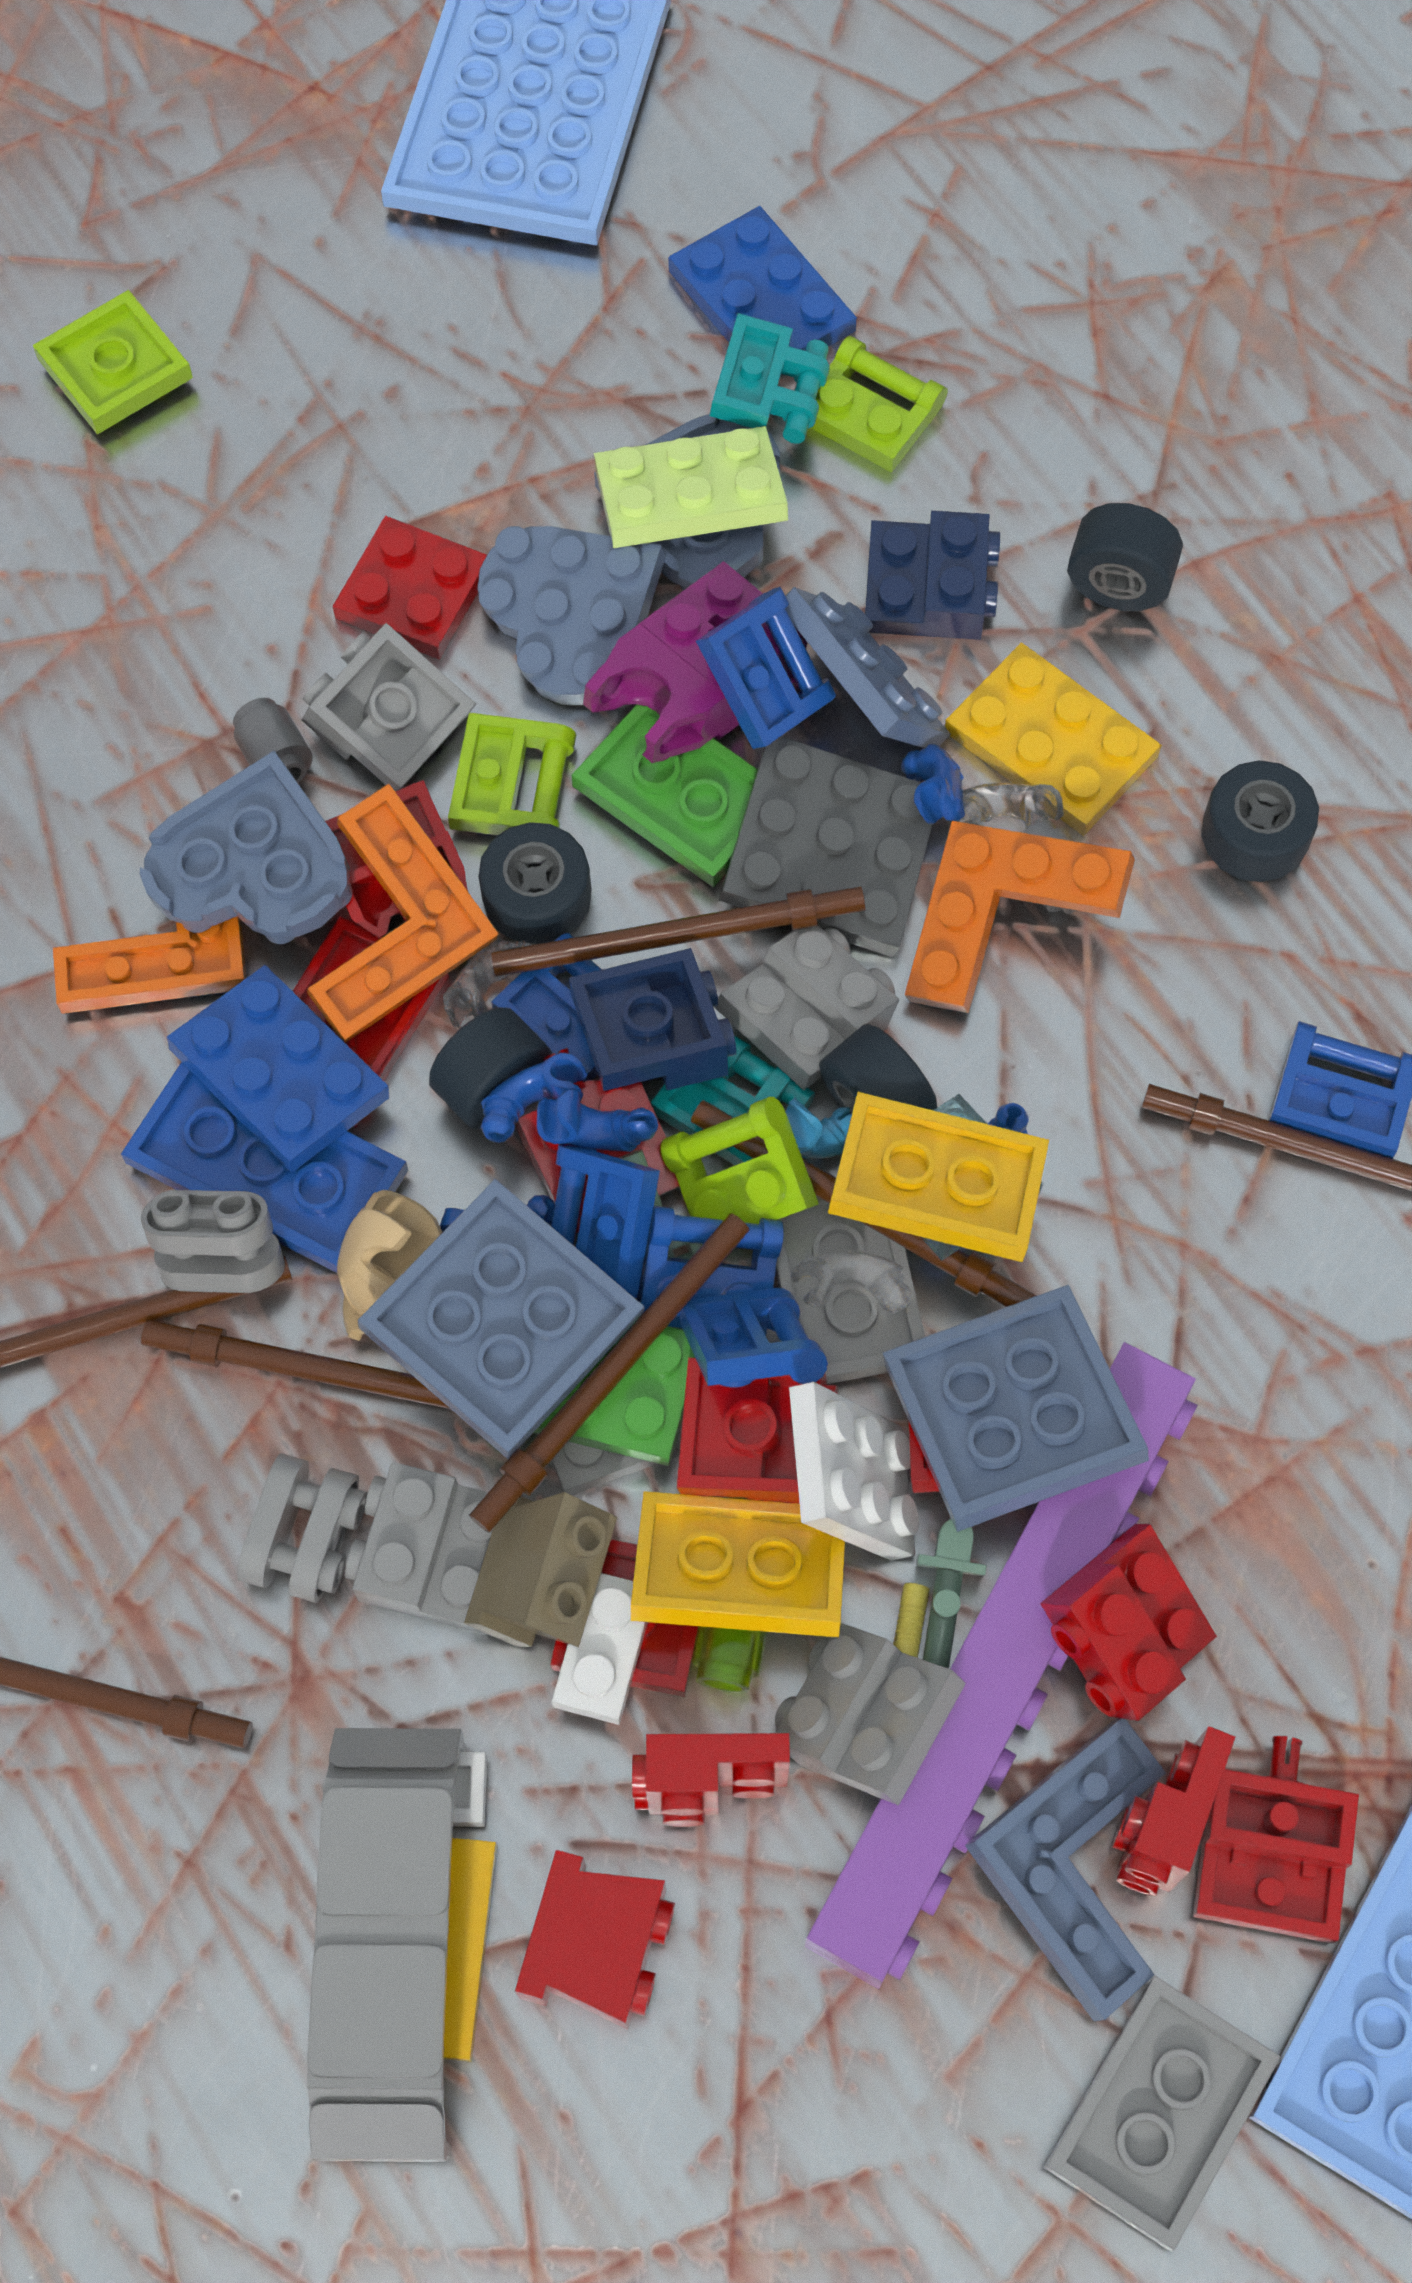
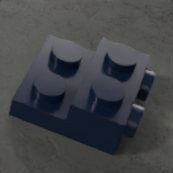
M931 510L930 524L871 520L865 615L873 624V628L869 633L981 640L984 617L996 616L998 582L986 581L987 567H998L1000 551V532L989 531L990 514Z
M691 948L569 978L570 993L603 1091L662 1077L668 1091L728 1076V1057L737 1053L733 1030L728 1018L718 1020L714 1007H718V995L710 970L700 972Z

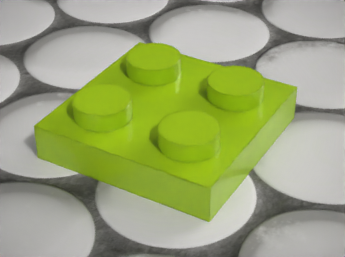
M129 289L33 345L38 361L97 435L193 378L188 361Z

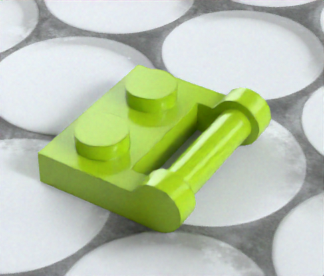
M848 336L841 343L834 360L830 364L826 384L818 389L816 401L819 404V411L816 422L811 429L892 473L942 408L947 397L948 388L932 379L927 383L866 351L865 343L852 336ZM856 371L912 401L915 405L910 411H907L849 378Z
M469 712L448 814L449 828L451 830L500 835L510 827L529 822L552 824L559 828L560 823L555 818L566 757L573 754L577 736L576 732L572 728L558 723ZM527 748L540 749L543 752L532 812L515 810Z
M769 1096L750 1105L749 1112L691 1135L686 1132H678L664 1138L661 1142L662 1159L668 1169L675 1173L691 1217L724 1220L732 1213L745 1223L759 1224L760 1218L778 1220L819 1205L782 1104L775 1097ZM757 1136L764 1139L768 1150L767 1154L715 1174L707 1175L701 1158Z

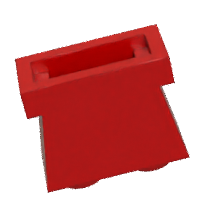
M556 1850L515 1992L519 1999L547 2006L550 1993H553L628 2030L632 2013L642 2016L646 2015L656 1973L645 1970L652 1942L665 1945L676 1903L664 1900L666 1894L665 1880L585 1872L586 1865L583 1857Z

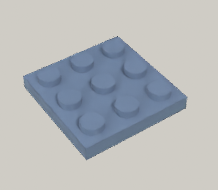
M494 1179L357 1321L360 1330L502 1455L509 1459L627 1333L644 1313V1306L498 1180Z
M1069 1284L883 1352L885 1367L957 1532L1149 1461L1148 1447Z

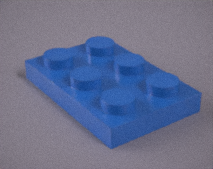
M760 205L668 257L671 275L728 342H730L738 313L793 328L789 346L804 351L807 343L811 340H821L830 347L856 332L857 317Z
M266 965L255 971L167 1036L169 1050L291 1173L389 1099L388 1085Z

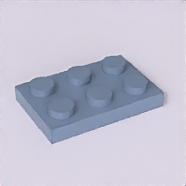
M796 587L789 591L786 595L789 605L785 609L792 623L882 736L926 748L929 744L940 746L951 735L938 719L942 714V710L937 702L919 687L914 689L903 674L908 670L904 661L888 646L884 644L879 646L870 635L869 631L873 628V624L862 610L851 602H847L845 605L839 604L824 592L815 595Z

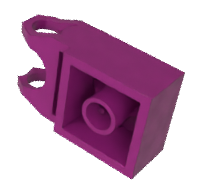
M723 561L618 639L606 662L585 685L583 705L593 713L615 710L623 705L630 704L647 706L656 711L660 717L645 735L647 747L642 754L651 763L664 761L669 757L699 749L714 737L720 740L737 727L739 722L702 655L696 640L749 606L752 600L763 593ZM764 622L761 625L791 683H794L795 679ZM795 627V629H796L797 633L799 634V636H800V638H801V640H802V642H803L805 648H807L808 642H807L806 639L802 636V634L798 631V629Z

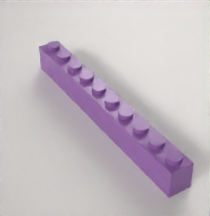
M1126 1342L1123 1343L1110 1367V1371L1148 1447L1149 1461L1038 1502L950 1668L966 1683L899 1806L880 1799L806 1938L805 1948L877 1989H880L887 1973L898 1980L901 1979L920 1942L908 1935L920 1910L934 1916L953 1879L941 1872L952 1848L954 1847L966 1854L967 1848L965 1844L975 1837L985 1817L973 1810L985 1785L998 1792L1017 1755L1005 1748L1016 1725L1028 1731L1030 1730L1048 1696L1047 1693L1036 1688L1048 1665L1061 1671L1068 1657L1054 1641L1051 1634V1626L1053 1624L1040 1603L1135 1523L1137 1524L1139 1518L1128 1512L1138 1491L1151 1497L1169 1462L1157 1454L1167 1435L1178 1440L1181 1439L1198 1406L1187 1400L1196 1378Z

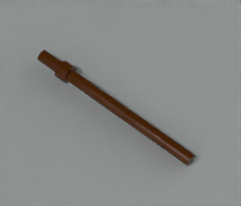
M862 886L812 895L811 889L786 893V900L491 952L495 977L789 924H791L792 930L817 926V919L866 911Z
M1150 1083L1148 1085L1142 1108L1190 1122L1188 1129L1213 1136L1216 1130L1412 1191L1411 1164L1224 1107L1225 1100L1207 1094L1199 1093L1198 1098Z
M702 1100L694 1111L691 1122L702 1129H706L734 1117ZM759 1136L733 1146L753 1159L768 1153L764 1139ZM802 1158L815 1195L830 1204L836 1177ZM862 1222L956 1278L954 1285L976 1298L982 1293L1004 1307H1008L1037 1296L994 1270L996 1263L975 1251L969 1256L947 1243Z
M730 1213L524 1451L518 1448L499 1470L503 1476L469 1514V1517L478 1526L490 1533L523 1493L528 1496L532 1495L548 1476V1473L545 1471L547 1465L750 1231L745 1222Z
M283 1256L285 1261L283 1274L269 1287L293 1280L286 1256ZM172 1289L1 1340L0 1368L145 1325L147 1320L159 1321L249 1293L191 1292Z
M147 1320L143 1327L142 1345L190 1355V1361L193 1363L218 1367L221 1362L450 1409L412 1374L227 1336L226 1329L198 1324L196 1329Z
M0 1657L1 1686L162 1727L163 1735L192 1742L195 1736L245 1749L251 1737L253 1728L251 1721L203 1709L202 1701L174 1695L171 1700H166Z

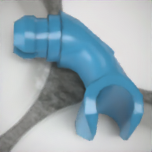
M796 1098L792 1099L788 1103L789 1105L785 1112L802 1158H830L842 1154L852 1116L849 1112L850 1108H837L832 1113V1116L829 1118L825 1117L819 1121Z

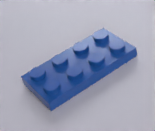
M182 1062L121 1153L126 1164L176 1190L246 1191L258 1194L267 1204L273 1223L272 1234L276 1236L278 1242L336 1273L344 1236L358 1212L364 1208L373 1193L381 1190L396 1192L409 1171L405 1160L346 1131L291 1173Z

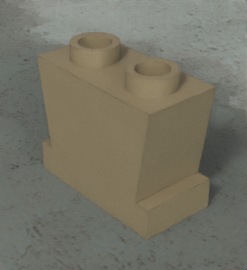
M566 1492L537 1501H531L521 1496L493 1528L464 1624L517 1647H532L535 1636L538 1634L579 1648L617 1516Z

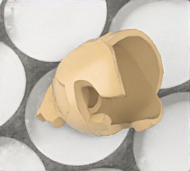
M381 1190L372 1194L364 1208L358 1212L351 1222L341 1245L337 1273L344 1293L343 1322L348 1337L353 1340L360 1341L362 1334H365L359 1329L357 1320L442 1234L437 1219L424 1206L393 1191Z

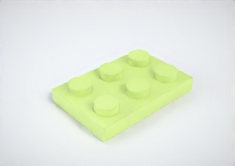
M766 426L736 429L731 432L693 438H678L673 441L635 447H621L616 450L594 453L595 470L613 548L788 521V502Z

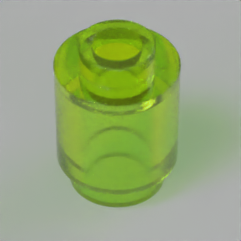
M699 1626L692 1663L698 1667L696 1682L725 1692H749L751 1679L759 1677L767 1632Z

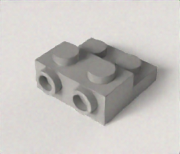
M385 623L373 637L363 631L341 656V659L347 663V666L335 679L324 673L302 699L309 707L301 721L344 759L348 760L351 755L354 756L385 785L390 784L393 790L397 791L405 786L466 718L469 712L473 710L477 703L392 627Z
M817 925L794 930L769 947L763 964L720 993L718 1007H715V1009L725 1018H728L731 1024L801 1089L805 1090L821 1078L819 1062L862 1025L870 1024L879 1027L883 1031L886 1030L900 999L895 996L894 985L884 971L878 968L867 970L850 955V946L842 933L834 928L822 930Z
M391 1461L387 1478L376 1475L371 1482L367 1494L365 1514L374 1517L367 1541L355 1539L346 1563L345 1578L355 1580L352 1590L358 1602L486 1634L464 1624L492 1534V1531L488 1533L478 1526L469 1517V1514L488 1492L458 1485L456 1477Z
M840 1623L839 1638H823L813 1646L809 1656V1669L811 1672L797 1696L789 1697L780 1704L775 1716L776 1733H789L790 1757L800 1766L899 1806L966 1683L951 1669L902 1653L886 1638Z

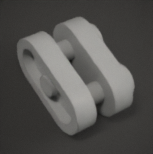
M168 1190L157 1195L142 1211L141 1224L150 1247L155 1250L154 1260L161 1280L167 1287L173 1290L252 1293L271 1286L284 1272L285 1261L278 1239L272 1234V1219L265 1200L258 1194L246 1191Z
M280 1453L270 1469L239 1558L237 1577L239 1581L267 1588L271 1584L277 1570L291 1574L289 1582L290 1596L318 1603L325 1591L334 1594L340 1584L345 1568L346 1555L339 1553L347 1528L357 1530L365 1511L368 1493L359 1489L358 1475L335 1468L329 1469L321 1485L307 1482L309 1462ZM300 1507L312 1512L300 1546L297 1548L286 1544Z

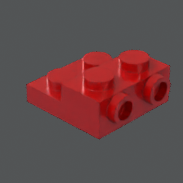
M688 1357L677 1479L679 1493L799 1503L789 1387L802 1384L794 1381L790 1375L755 1379L750 1384L742 1387L708 1386L696 1358ZM826 1374L815 1382L838 1394L837 1385H827Z
M1135 1523L1040 1603L1053 1624L1051 1626V1634L1054 1641L1065 1654L1074 1659L1087 1681L1085 1690L1088 1697L1108 1717L1135 1721L1141 1720L1186 1680L1181 1668L1217 1637L1151 1524Z
M1208 1726L1195 1743L1187 1740L1184 1741L1180 1753H1175L1163 1784L1157 1782L1145 1799L1138 1796L1134 1797L1130 1808L1126 1807L1112 1843V1848L1123 1852L1117 1868L1119 1872L1116 1878L1117 1882L1134 1891L1156 1896L1159 1888L1170 1892L1190 1872L1236 1736Z
M789 1733L646 1734V1755L632 1756V1797L634 1798L635 1810H649L650 1815H663V1824L667 1826L693 1827L704 1825L705 1815H719V1787H732V1795L738 1798L774 1796V1787H787L790 1765Z

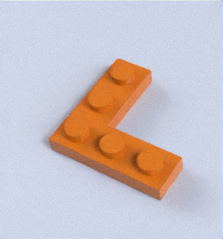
M387 784L340 815L337 819V825L407 921L310 986L307 994L335 1033L345 1043L493 943L499 935L390 784Z
M952 821L904 995L912 1003L969 1013L1000 897L1120 918L1135 862L1132 852Z
M236 916L199 933L190 932L181 923L176 922L177 931L54 947L56 1004L61 1013L65 1014L228 992L247 978L241 919Z

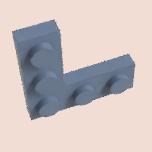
M1121 1718L1111 1721L965 1844L967 1850L1093 2021L1107 2019L1155 1975L1068 1858L1129 1806L1135 1796L1139 1797L1166 1774L1128 1721Z

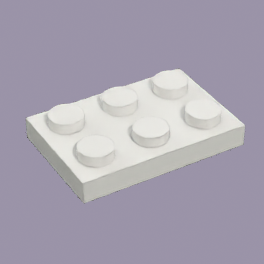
M815 1382L789 1387L801 1523L891 1561L916 1556L914 1534L919 1529V1516L915 1502L909 1495L907 1469L911 1467L910 1442L902 1427Z

